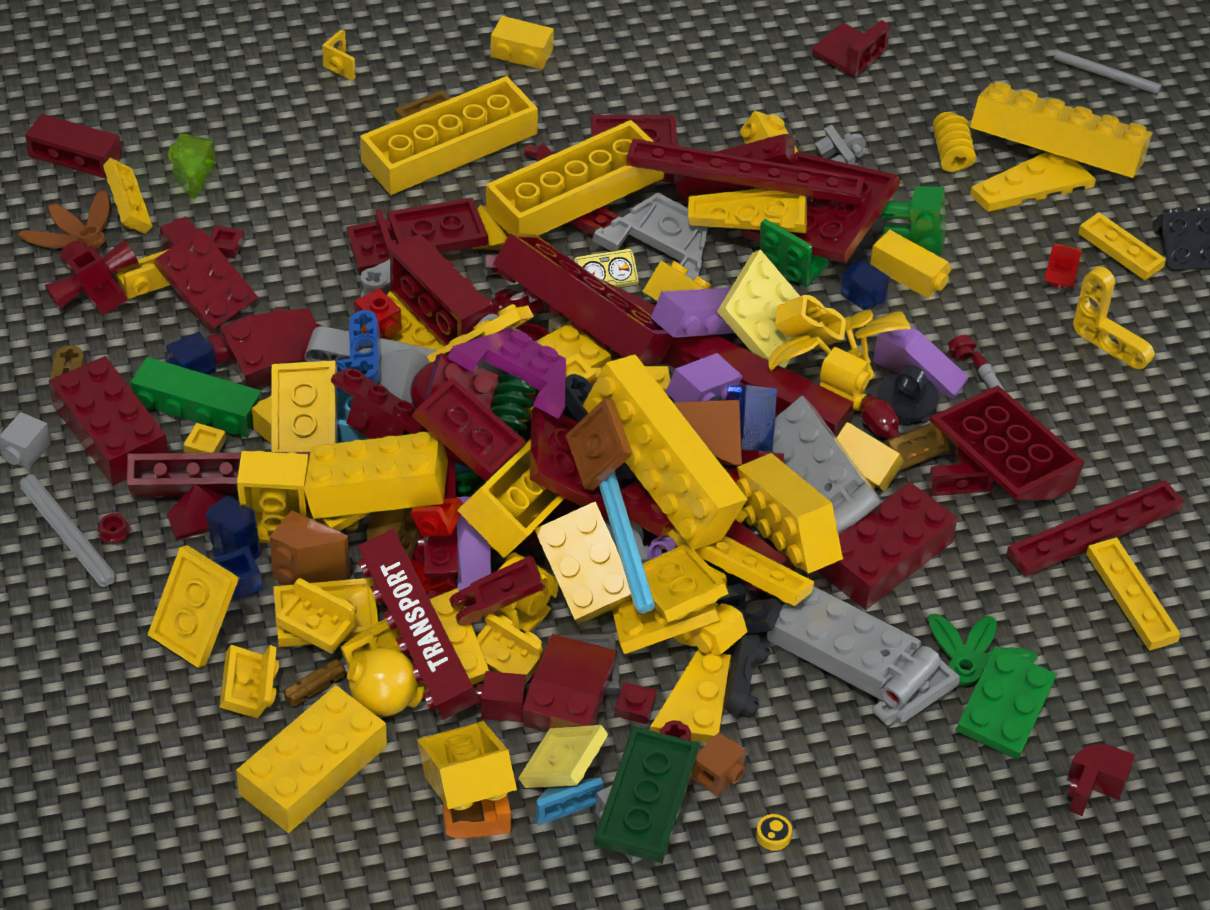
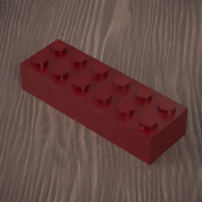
M510 233L492 264L501 270L500 275L504 279L512 283L517 281L525 287L523 291L527 295L537 300L541 298L548 303L547 308L551 312L559 316L565 315L572 320L570 324L575 329L583 333L589 332L595 336L594 341L599 346L607 350L612 348L620 354L619 359L636 355L644 366L658 365L675 339L651 319V314L537 235Z

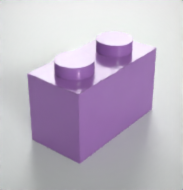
M716 353L676 368L666 393L676 402L733 400L738 393L737 387L742 379V375Z

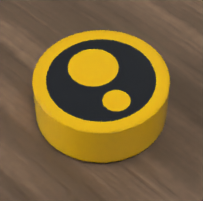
M770 814L760 819L757 825L756 838L762 847L771 851H778L789 845L792 836V826L785 817Z

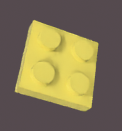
M602 725L550 728L518 779L525 788L578 785L592 760L599 753L600 747L608 736Z

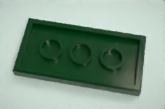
M632 726L594 837L593 846L663 864L697 759L700 743Z

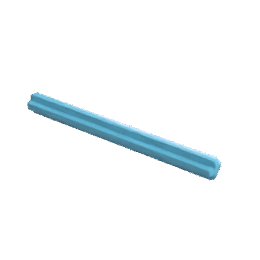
M614 471L599 487L634 606L640 614H645L647 611H652L655 604Z

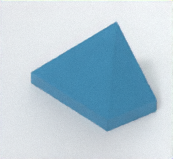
M601 777L582 779L576 786L548 787L536 800L535 821L539 826L595 806L596 794L603 790L604 783Z

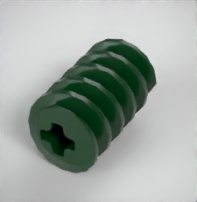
M501 374L498 376L499 384L496 385V395L492 399L493 407L490 411L515 433L516 431H526L527 425L519 420L530 418V413L523 410V408L533 407V401L526 398V396L536 395L537 390L517 376Z

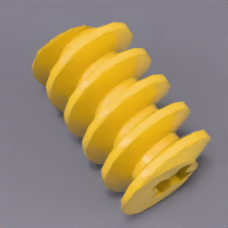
M942 112L934 119L932 126L942 170L956 172L967 169L976 160L968 120L952 112Z

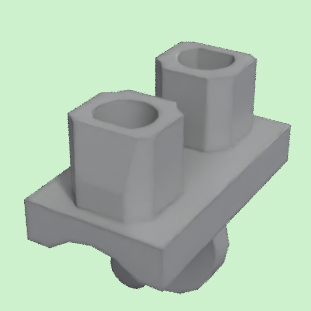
M832 124L824 128L827 136L815 143L819 156L827 159L836 154L837 156L831 160L855 165V155L861 157L864 154L863 149L865 148L866 140L861 134L851 135L846 133L843 141Z

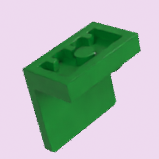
M767 219L760 223V250L778 271L787 276L789 280L807 288L828 267L827 258L812 255V246Z

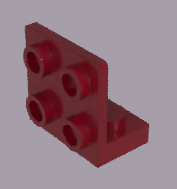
M881 20L873 28H868L864 34L845 23H841L812 47L811 53L856 77L887 50L890 24Z

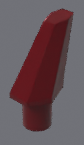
M542 143L540 147L526 145L524 155L537 158L536 161H540L553 155V152Z

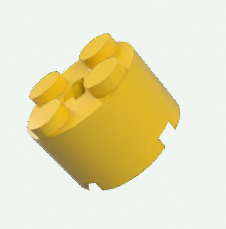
M515 552L511 553L499 570L526 557L520 556ZM538 565L537 567L545 589L492 613L497 617L499 614L506 616L515 624L516 629H522L525 632L533 630L544 620L551 609L547 605L550 596L552 595L556 598L558 593L556 577Z

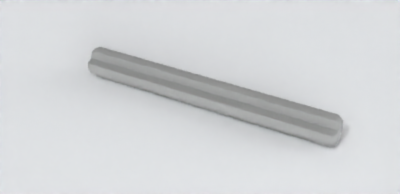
M33 474L23 477L20 480L21 490L99 586L107 587L109 584H113L115 581L114 571L37 477Z

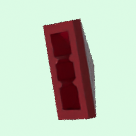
M197 484L166 513L176 541L239 523L228 495Z

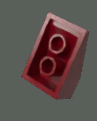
M309 308L249 315L220 328L227 352L244 386L260 390L272 385V364L307 362L304 355L312 332L318 325Z
M552 634L532 678L522 709L524 726L548 732L550 728L595 725L617 656V650Z

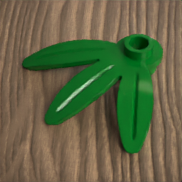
M939 614L928 615L931 633L940 647L951 658L948 667L960 676L959 686L968 687L979 680L992 651L985 652L992 643L996 633V619L992 616H986L979 620L971 629L966 645H963L960 634L952 623ZM1002 648L1032 663L1038 659L1037 654L1028 649ZM961 667H966L970 670H963Z

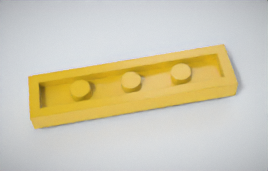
M1118 538L1089 545L1086 555L1147 649L1151 651L1177 643L1181 635Z

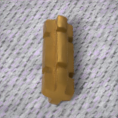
M333 659L325 664V669L320 667L298 680V685L293 683L283 691L285 700L290 706H296L304 701L303 697L309 698L331 685V680L336 682L345 676L343 664L338 659Z

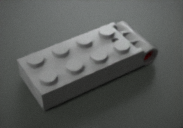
M803 396L798 398L754 435L765 452L784 453L783 463L832 502L838 535L850 526L855 525L882 503L880 497L873 490L815 407Z
M814 586L812 593L797 605L793 606L785 603L782 606L773 630L767 631L768 641L879 698L894 709H900L941 664L939 655L930 647L921 646V640Z

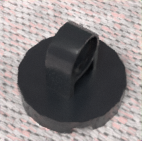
M907 365L900 373L886 378L881 383L877 394V399L886 400L898 416L899 424L903 426H911V422L921 420L922 424L927 423L930 417L936 414L940 400L937 388L927 379L925 372L915 365Z

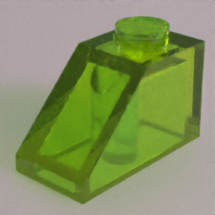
M180 133L176 143H172L169 148L168 159L172 162L174 176L191 199L197 198L215 163L214 140Z

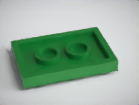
M995 646L955 731L1018 760L1057 674Z

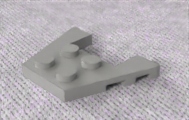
M656 193L633 207L629 214L612 220L608 227L596 230L592 241L610 251H617L626 237L632 235L643 243L649 244L668 256L681 261L680 264L689 269L686 275L695 279L697 275L699 276L708 227L691 226L688 220V208L660 193Z

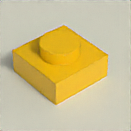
M196 423L183 444L184 453H219L226 441V431Z

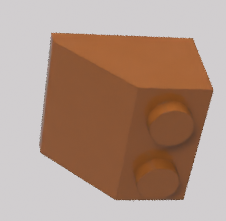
M293 510L288 513L270 535L273 578L280 584L294 585L298 578L308 583L349 580L350 565L347 535Z

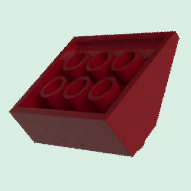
M999 385L931 416L929 420L1016 500H1053L1075 489L1085 462Z

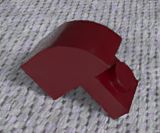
M1104 744L1091 745L1080 750L1072 760L1067 781L1071 782L1067 796L1073 798L1069 812L1083 816L1092 791L1120 800L1134 762L1135 754Z

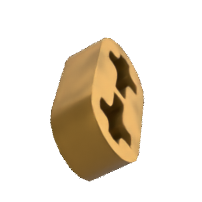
M67 345L57 350L50 380L85 365L81 348ZM69 359H71L70 365H66Z

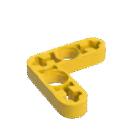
M1096 266L1083 279L1073 320L1074 329L1082 338L1132 368L1143 369L1153 360L1155 352L1147 341L1107 318L1115 279L1107 268ZM1089 298H1092L1098 304L1099 308L1093 306L1089 301ZM1109 334L1113 335L1117 339L1119 344L1113 342L1109 337Z

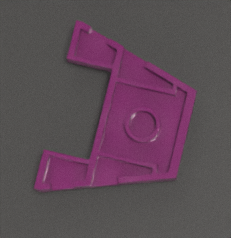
M509 328L455 345L448 355V359L471 372H474L485 360L503 371L523 379L529 385L540 390L533 406L557 419L560 418L565 408L566 358L559 355L552 347L542 346L531 340L526 333Z

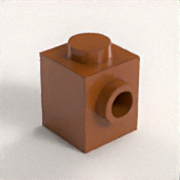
M718 732L698 752L690 778L718 797L731 783L736 784L743 777L746 770L744 766L746 751L742 749L737 741L728 739Z

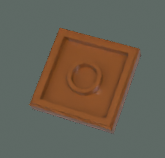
M604 398L566 434L583 487L586 490H594L633 454L614 400Z

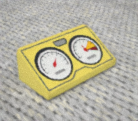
M631 249L580 256L574 259V262L597 278L618 288L639 284Z

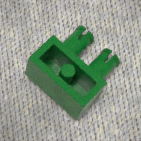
M915 186L913 197L909 202L888 201L882 210L883 219H908V222L911 223L885 221L883 235L892 230L934 254L942 255L947 231L944 187Z

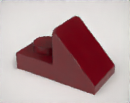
M956 446L953 465L931 467L927 489L930 497L991 492L994 479Z

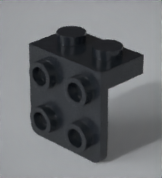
M1195 208L1186 212H1179L1178 209L1162 211V214L1153 221L1154 232H1163L1167 268L1171 271L1210 269V210H1207V208Z

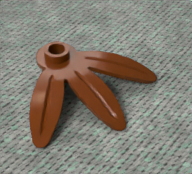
M105 190L97 192L88 214L87 226H84L77 217L62 206L51 204L48 207L50 216L56 226L65 234L22 230L18 233L21 239L38 246L64 248L72 241H82L88 247L92 245L97 250L105 241V235L102 230L106 226L110 215L108 193Z

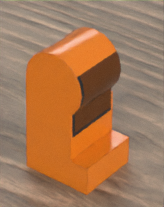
M508 796L499 800L483 799L473 802L471 807L464 810L447 809L444 804L442 805L445 831L451 838L462 839L510 834L511 811Z

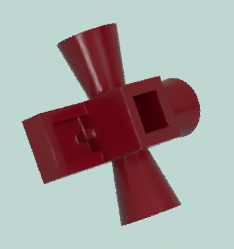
M124 239L103 258L92 245L88 247L82 241H72L62 249L60 255L62 263L70 269L72 276L44 285L59 311L83 292L100 314L104 315L128 301L125 292L111 275L139 266V262Z

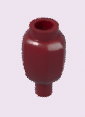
M874 395L863 400L860 405L863 410L862 419L877 436L891 439L901 435L898 431V416L886 400L877 399Z

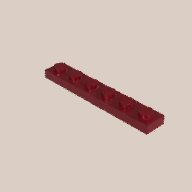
M1164 480L1008 546L1006 555L1023 576L1026 577L1086 551L1089 545L1119 537L1182 510L1184 500Z

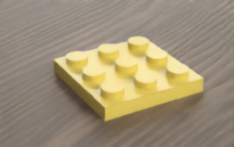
M758 250L749 257L717 312L752 353L769 361L770 355L779 345L797 338L785 335L776 327L777 306L800 297V295L761 250ZM790 359L785 360L779 363L778 365L783 368H786Z

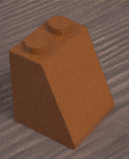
M739 400L673 402L721 465H742Z

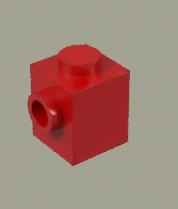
M380 288L354 301L355 313L361 310H369L376 314L380 328V338L392 337L402 330L401 308ZM363 324L362 330L367 333L366 324Z

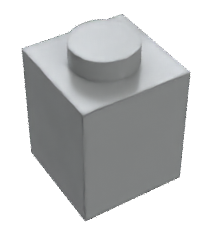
M22 412L16 416L0 435L2 458L10 464L19 465L26 469H30L51 445L47 423Z

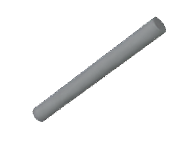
M1060 50L1056 51L1054 57L1055 61L1156 95L1159 94L1162 84Z

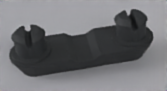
M743 635L735 644L724 696V704L734 716L742 713L750 718L757 713L759 708L758 698L749 694L752 679L750 668L754 661L759 664L764 663L770 651L769 645L761 642L759 635Z

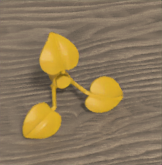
M868 309L858 312L854 316L845 317V332L852 348L847 353L868 362V373L871 374L870 379L875 374L870 365L871 360L868 356L866 337L887 331L911 329L909 322L901 311L892 312L873 319V312ZM866 325V327L859 329L855 333L856 338H861V351L860 348H857L852 331L855 328ZM801 336L779 345L770 355L769 368L772 371L779 363L810 351L817 345L827 355L832 350L819 337Z

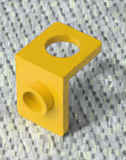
M339 30L322 45L323 67L352 81L355 79V59L345 53V31ZM339 41L338 48H334V44Z

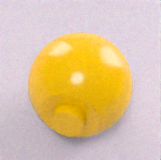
M376 648L364 653L357 661L354 660L351 663L347 672L352 697L376 716L395 715L403 711L407 706L415 708L423 697L422 693L425 686L423 682L417 684L413 663L402 652L392 648Z

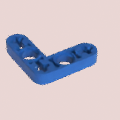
M361 310L350 318V359L335 360L337 363V373L349 367L357 369L363 374L364 371H367V374L364 376L377 384L381 378L380 328L375 313L369 310ZM363 324H366L367 333L362 334L361 329ZM361 346H373L369 352H357ZM337 386V392H344V390Z

